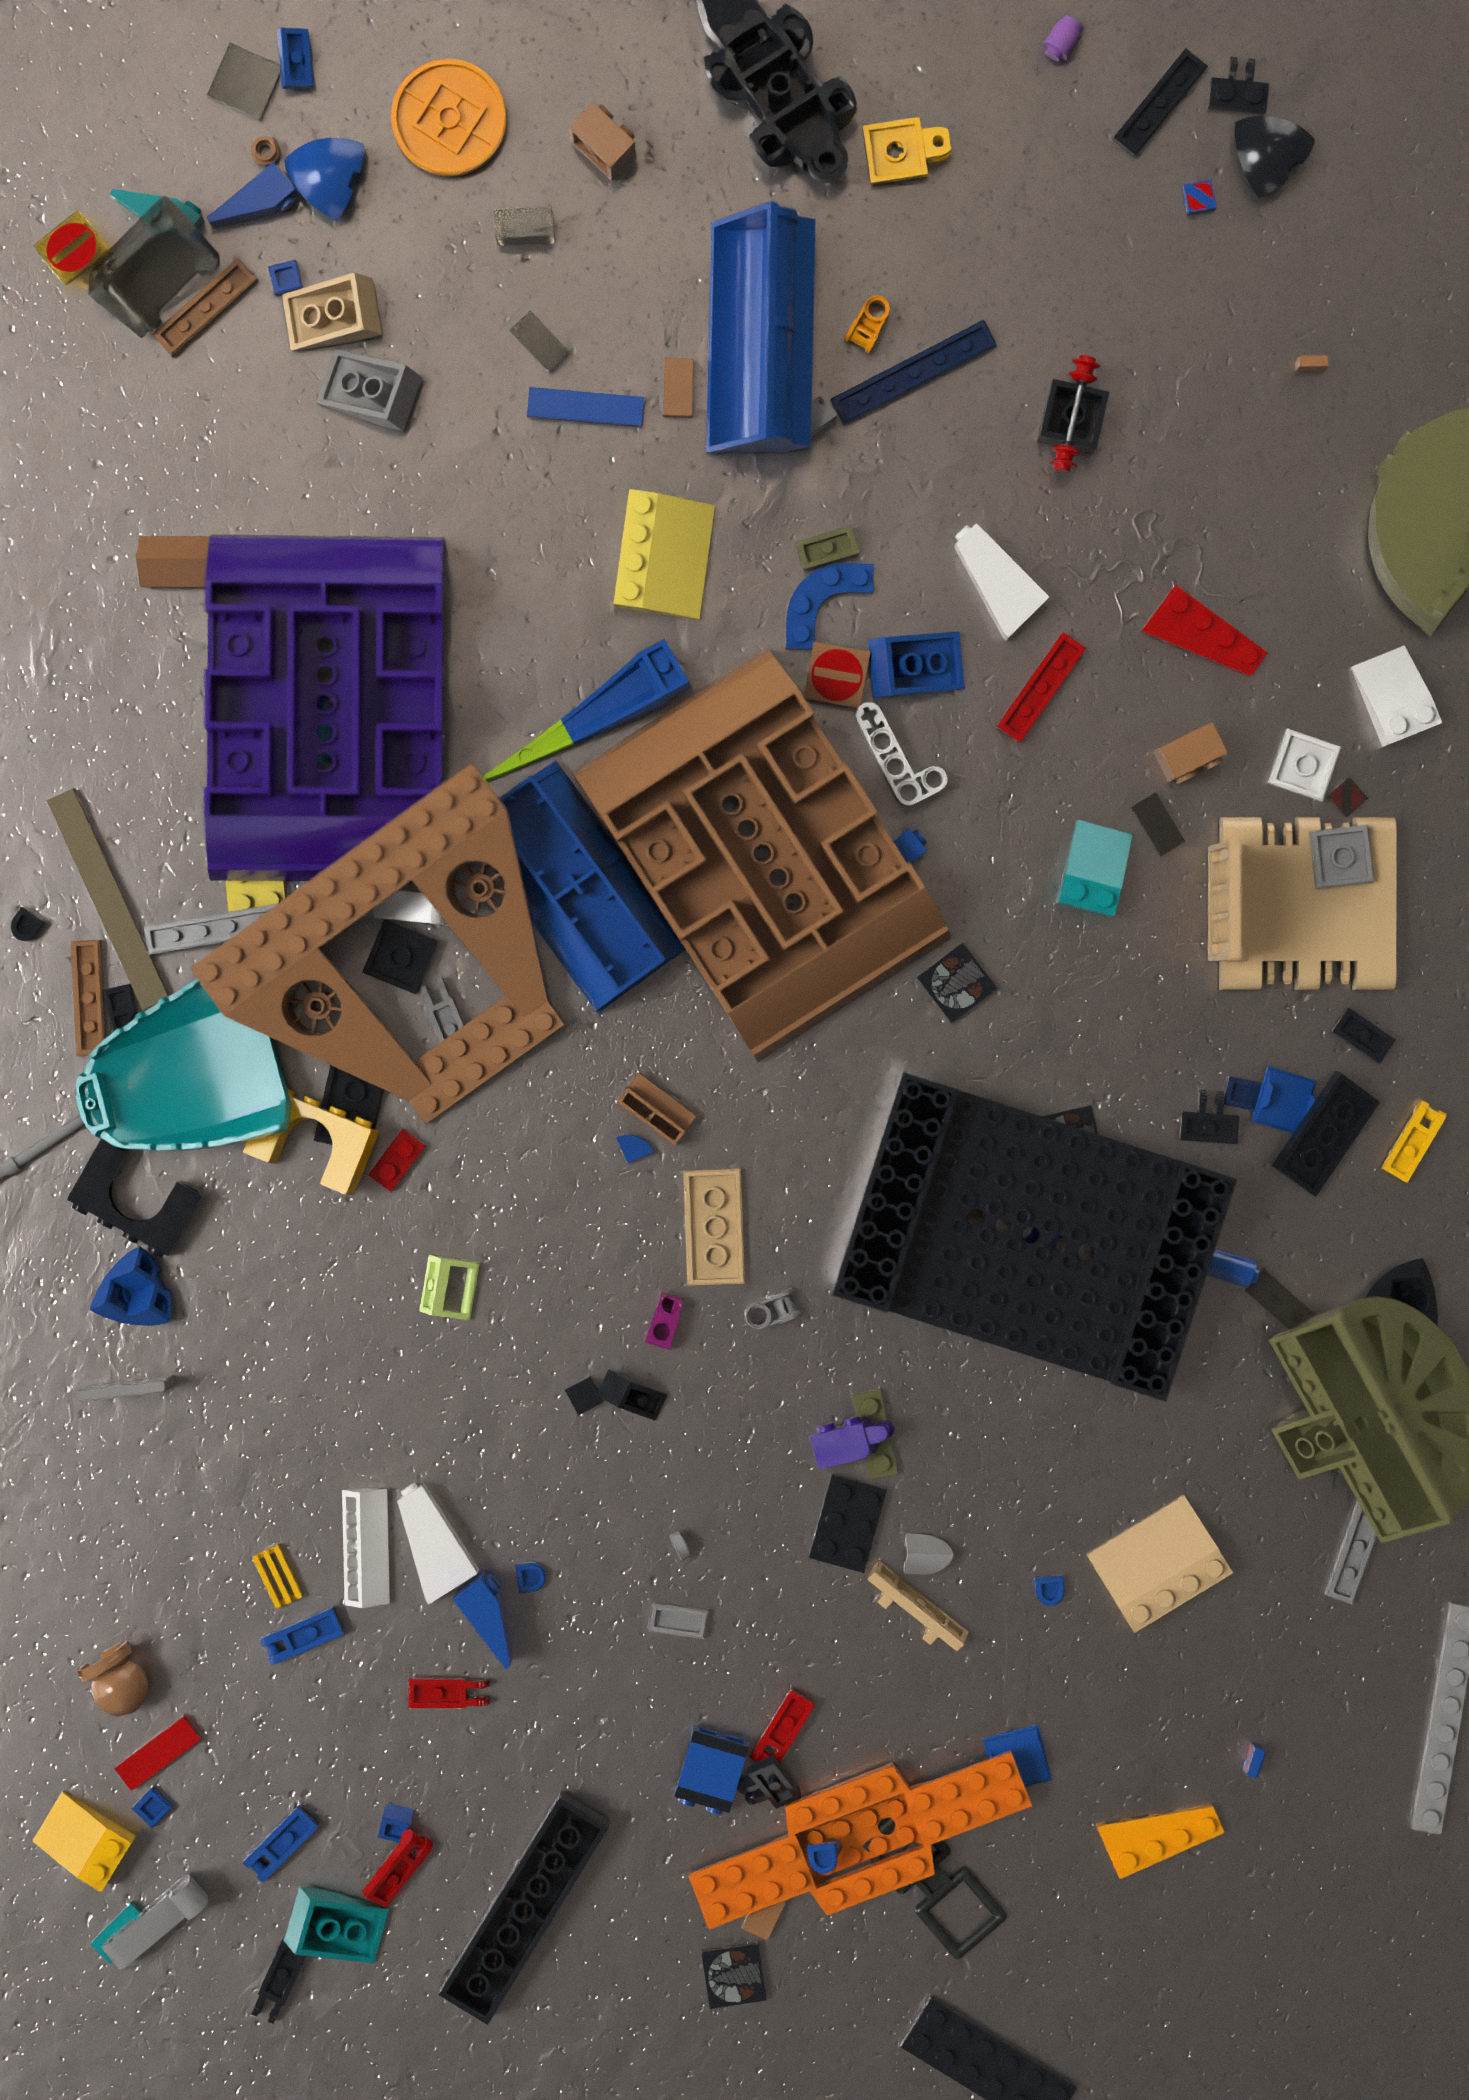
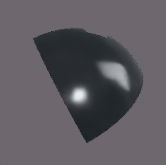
M1253 116L1235 122V144L1244 174L1258 198L1267 195L1288 179L1286 173L1293 166L1304 163L1315 142V139L1304 128L1280 117Z
M1423 1258L1408 1261L1388 1271L1371 1287L1365 1298L1384 1297L1403 1302L1424 1314L1438 1326L1435 1289Z

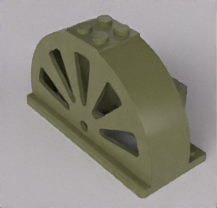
M1469 407L1446 413L1421 428L1417 426L1412 433L1407 430L1393 451L1395 455L1389 453L1375 473L1378 476L1374 485L1377 487L1372 501L1368 524L1369 549L1373 566L1384 590L1394 604L1430 637L1469 589Z
M1369 1297L1313 1316L1296 1328L1277 1334L1269 1339L1270 1344L1306 1407L1305 1410L1289 1415L1271 1429L1299 1480L1339 1467L1381 1543L1444 1526L1456 1518L1455 1515L1469 1501V1371L1449 1335L1446 1336L1428 1317L1403 1302L1384 1297Z

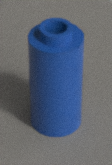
M1215 1248L1207 1275L1249 1288L1251 1283L1256 1284L1260 1268L1256 1267L1257 1261Z

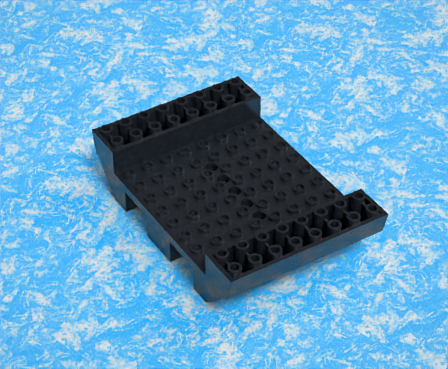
M903 1072L832 1295L886 1313L890 1311L1106 1380L1112 1385L1166 1402L1237 1179ZM973 1209H980L984 1213V1220L979 1225H972L968 1221V1214ZM1000 1218H1008L1011 1221V1230L1006 1234L998 1233L995 1228L996 1222ZM1030 1226L1036 1227L1039 1231V1238L1033 1243H1028L1023 1238L1024 1230ZM1057 1235L1064 1236L1067 1242L1065 1249L1060 1252H1056L1051 1248V1240ZM1084 1244H1090L1094 1249L1093 1257L1087 1261L1082 1260L1078 1255L1079 1248Z

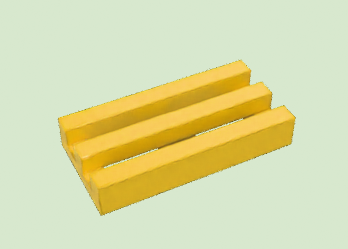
M279 1544L252 1556L276 1609L303 1597ZM274 1552L294 1592L292 1595H289L270 1555ZM262 1558H265L283 1596L281 1600L264 1567Z

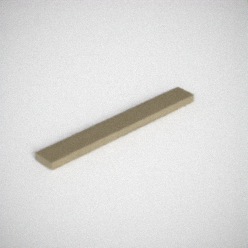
M72 788L46 801L141 1008L146 1010L156 1005L159 999L169 997V994L151 955H148V949L79 798Z

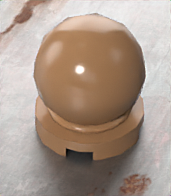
M127 1641L121 1642L100 1653L99 1656L102 1660L91 1666L87 1662L76 1671L82 1682L92 1681L91 1694L98 1707L103 1712L114 1716L127 1715L137 1711L143 1705L149 1688L145 1671L138 1663L127 1660L128 1656L132 1653V1649Z

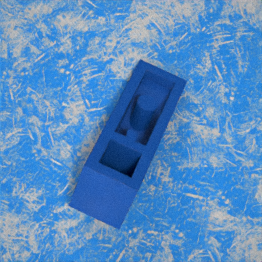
M272 162L211 213L207 219L213 228L277 214L280 210L286 211L296 203L297 200L295 198L298 196V192L276 164Z

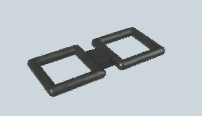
M886 1818L878 1825L879 1831L882 1834H887L895 1827V1822L890 1818ZM871 1838L862 1845V1847L868 1852L870 1851L867 1846L870 1844L873 1838ZM943 1840L932 1844L937 1850L933 1853L935 1875L896 1889L899 1894H905L915 1884L926 1895V1898L915 1907L916 1915L954 1959H961L1003 1923L1007 1915L968 1868L961 1867L950 1877L942 1870L938 1864L951 1853L950 1847ZM880 1855L869 1860L873 1863L884 1858ZM964 1881L993 1916L957 1945L929 1910Z

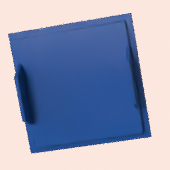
M1267 1066L1252 1122L1294 1133L1316 1100L1313 1096L1316 1080Z
M1038 1724L982 1738L988 1759L1011 1750L1025 1787L1052 1780Z

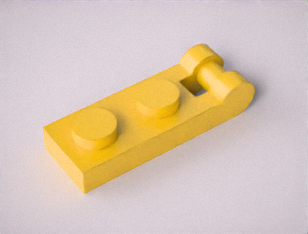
M1423 1099L1416 1105L1411 1118L1381 1166V1169L1405 1183H1408L1447 1116L1441 1110L1435 1111L1430 1108V1104ZM1423 1117L1431 1121L1428 1128L1419 1124Z

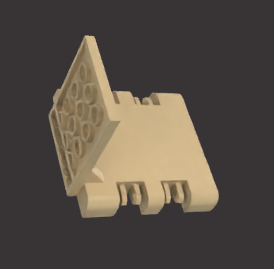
M1261 817L1219 818V843L1208 846V961H1219V990H1261L1262 961H1265L1266 984L1274 983V961H1283L1282 978L1284 984H1291L1292 961H1294V990H1319L1321 961H1323L1324 984H1331L1333 978L1332 961H1340L1341 983L1349 984L1350 961H1352V990H1394L1396 986L1397 827L1395 818H1352V826L1368 824L1375 882L1315 889L1309 831L1321 830L1319 817L1295 818V845H1293L1291 823L1284 824L1283 845H1275L1274 824L1267 823L1265 845H1262L1263 830ZM1324 823L1323 830L1333 829L1331 823ZM1342 823L1341 827H1350L1349 823Z

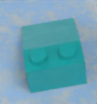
M1077 820L1055 903L1110 918L1114 917L1123 885L1133 834Z
M299 1887L284 1942L295 1955L374 1964L389 1908L328 1890Z

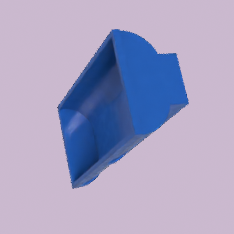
M770 201L711 222L706 453L759 451L784 453L809 447L811 444L815 219L799 217L795 210L778 206V202Z
M556 760L535 775H530L499 798L509 813L532 924L597 1013L604 1010L686 950L625 854ZM492 867L495 873L497 874L498 871L494 867ZM500 875L499 878L501 879V881H502L503 884L505 885V883H504V881H503V879H502V877H501V875Z

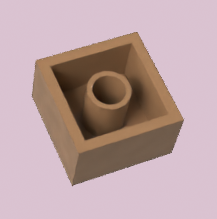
M592 101L568 127L570 141L603 173L613 180L636 156L635 141L633 140L635 136L626 126L621 125L619 127L611 120L614 116L605 106L601 104L598 107Z
M1213 722L1153 751L1167 781L1170 782L1175 779L1177 784L1197 775L1195 769L1199 767L1205 771L1222 763L1221 756L1228 753Z

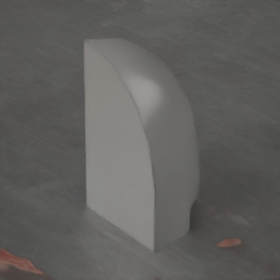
M821 396L811 402V438L835 421L837 417L835 411L829 404L826 405Z
M906 1533L904 1547L907 1548L906 1561H904V1574H933L943 1570L950 1564L954 1554L951 1547L943 1540L931 1535Z

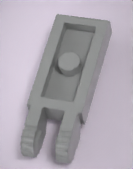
M443 977L436 979L444 1001L435 1004L427 984L421 985L420 990L427 1005L426 1011L438 1040L442 1042L465 1024L454 997L451 998Z

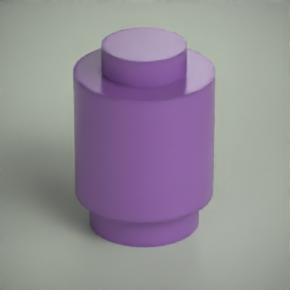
M1067 15L1062 20H1058L1043 43L1046 49L1045 54L1054 61H1059L1060 59L1067 60L1082 37L1083 26L1076 19Z

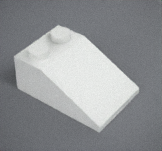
M1405 645L1351 667L1382 747L1442 723L1434 700Z

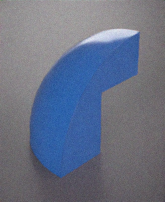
M323 138L308 142L294 150L284 160L286 171L296 189L311 205L326 216L337 221L353 194L351 185L353 178L361 171L364 144L346 138Z
M141 1246L131 1250L106 1275L93 1298L90 1310L105 1318L132 1325L152 1326L170 1322L172 1312L171 1293L169 1289H164L159 1277V1273L162 1272L159 1264Z

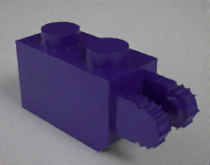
M860 1416L843 1420L844 1425L835 1427L834 1422L818 1426V1432L809 1436L818 1468L823 1469L867 1458L870 1454L876 1452L879 1442H883L895 1434V1427L889 1421L872 1424L871 1418L861 1420Z

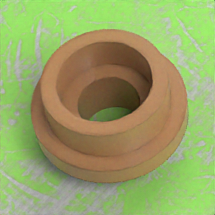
M261 136L252 143L251 155L258 164L268 166L278 160L280 148L277 141L272 137ZM269 147L271 149L268 156L261 155L262 148Z

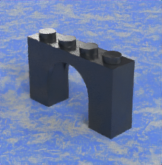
M101 1139L67 1200L73 1203L71 1207L84 1215H87L88 1212L98 1217L96 1221L106 1228L112 1229L115 1226L122 1230V1236L133 1243H137L139 1240L147 1244V1250L162 1258L163 1255H172L206 1194L182 1181H177L161 1210L152 1218L136 1220L124 1215L115 1204L113 1184L130 1152L124 1148L112 1146Z

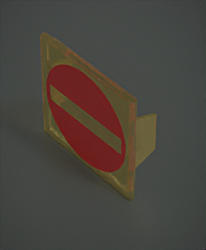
M76 210L33 245L65 286L69 285L111 251L79 210Z

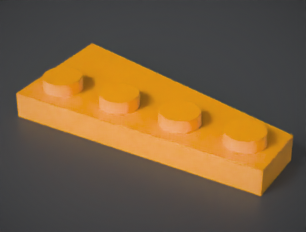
M1212 1804L1175 1810L1172 1813L1148 1815L1149 1817L1120 1820V1822L1109 1824H1096L1119 1879L1225 1833Z

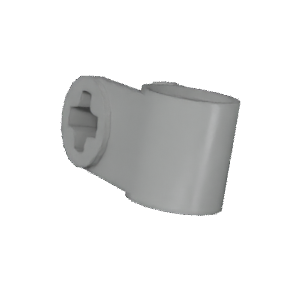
M788 1288L749 1304L745 1309L744 1318L750 1327L759 1330L792 1320L802 1314L796 1309L791 1295L793 1293L792 1288ZM782 1300H784V1303H785L786 1308H787V1312L785 1311V1308H784V1306H783ZM755 1308H762L765 1311V1319L761 1323L756 1324L750 1320V1313Z

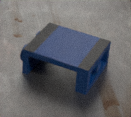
M694 1725L679 1781L674 1790V1797L679 1798L678 1802L692 1807L695 1806V1803L706 1806L707 1811L722 1815L723 1812L730 1813L749 1749V1741Z

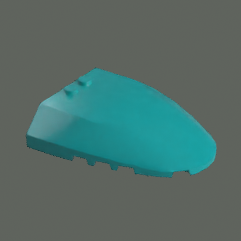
M198 979L182 986L181 990L171 996L159 999L156 1005L145 1012L135 1015L136 1018L127 1025L116 1029L88 1055L90 1059L83 1073L78 1074L76 1101L81 1119L94 1136L103 1139L112 1146L136 1150L204 1149L263 1138L287 1131L289 1127L292 1104L274 1039L225 1017Z

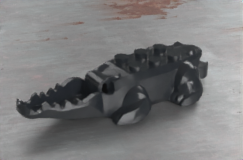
M695 0L707 36L715 45L721 48L718 53L712 52L710 55L704 56L707 77L713 89L720 96L733 101L746 100L760 123L753 130V133L749 135L751 144L760 159L770 167H784L794 162L809 173L812 178L821 183H828L839 179L846 172L848 165V153L841 144L839 131L851 122L857 112L856 97L849 84L840 76L824 83L820 82L806 62L813 47V33L804 15L786 3L777 10L776 15L770 16L757 0ZM764 29L765 35L760 37L758 30Z

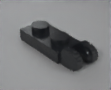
M283 1939L258 1992L259 1998L251 2015L256 2017L260 2014L265 1998L276 2002L274 2008L269 2013L267 2021L274 2024L281 2006L285 2005L306 1956L295 1955Z

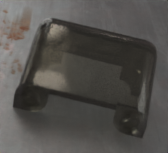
M163 196L93 266L89 274L88 295L142 339L148 332L153 333L161 324V309L197 273L203 276L205 274L211 275L216 271L220 264V255L179 207L167 196Z

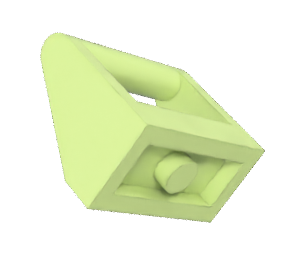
M429 1255L419 1311L431 1316L471 1320L480 1263ZM450 1266L468 1268L460 1312L443 1309Z

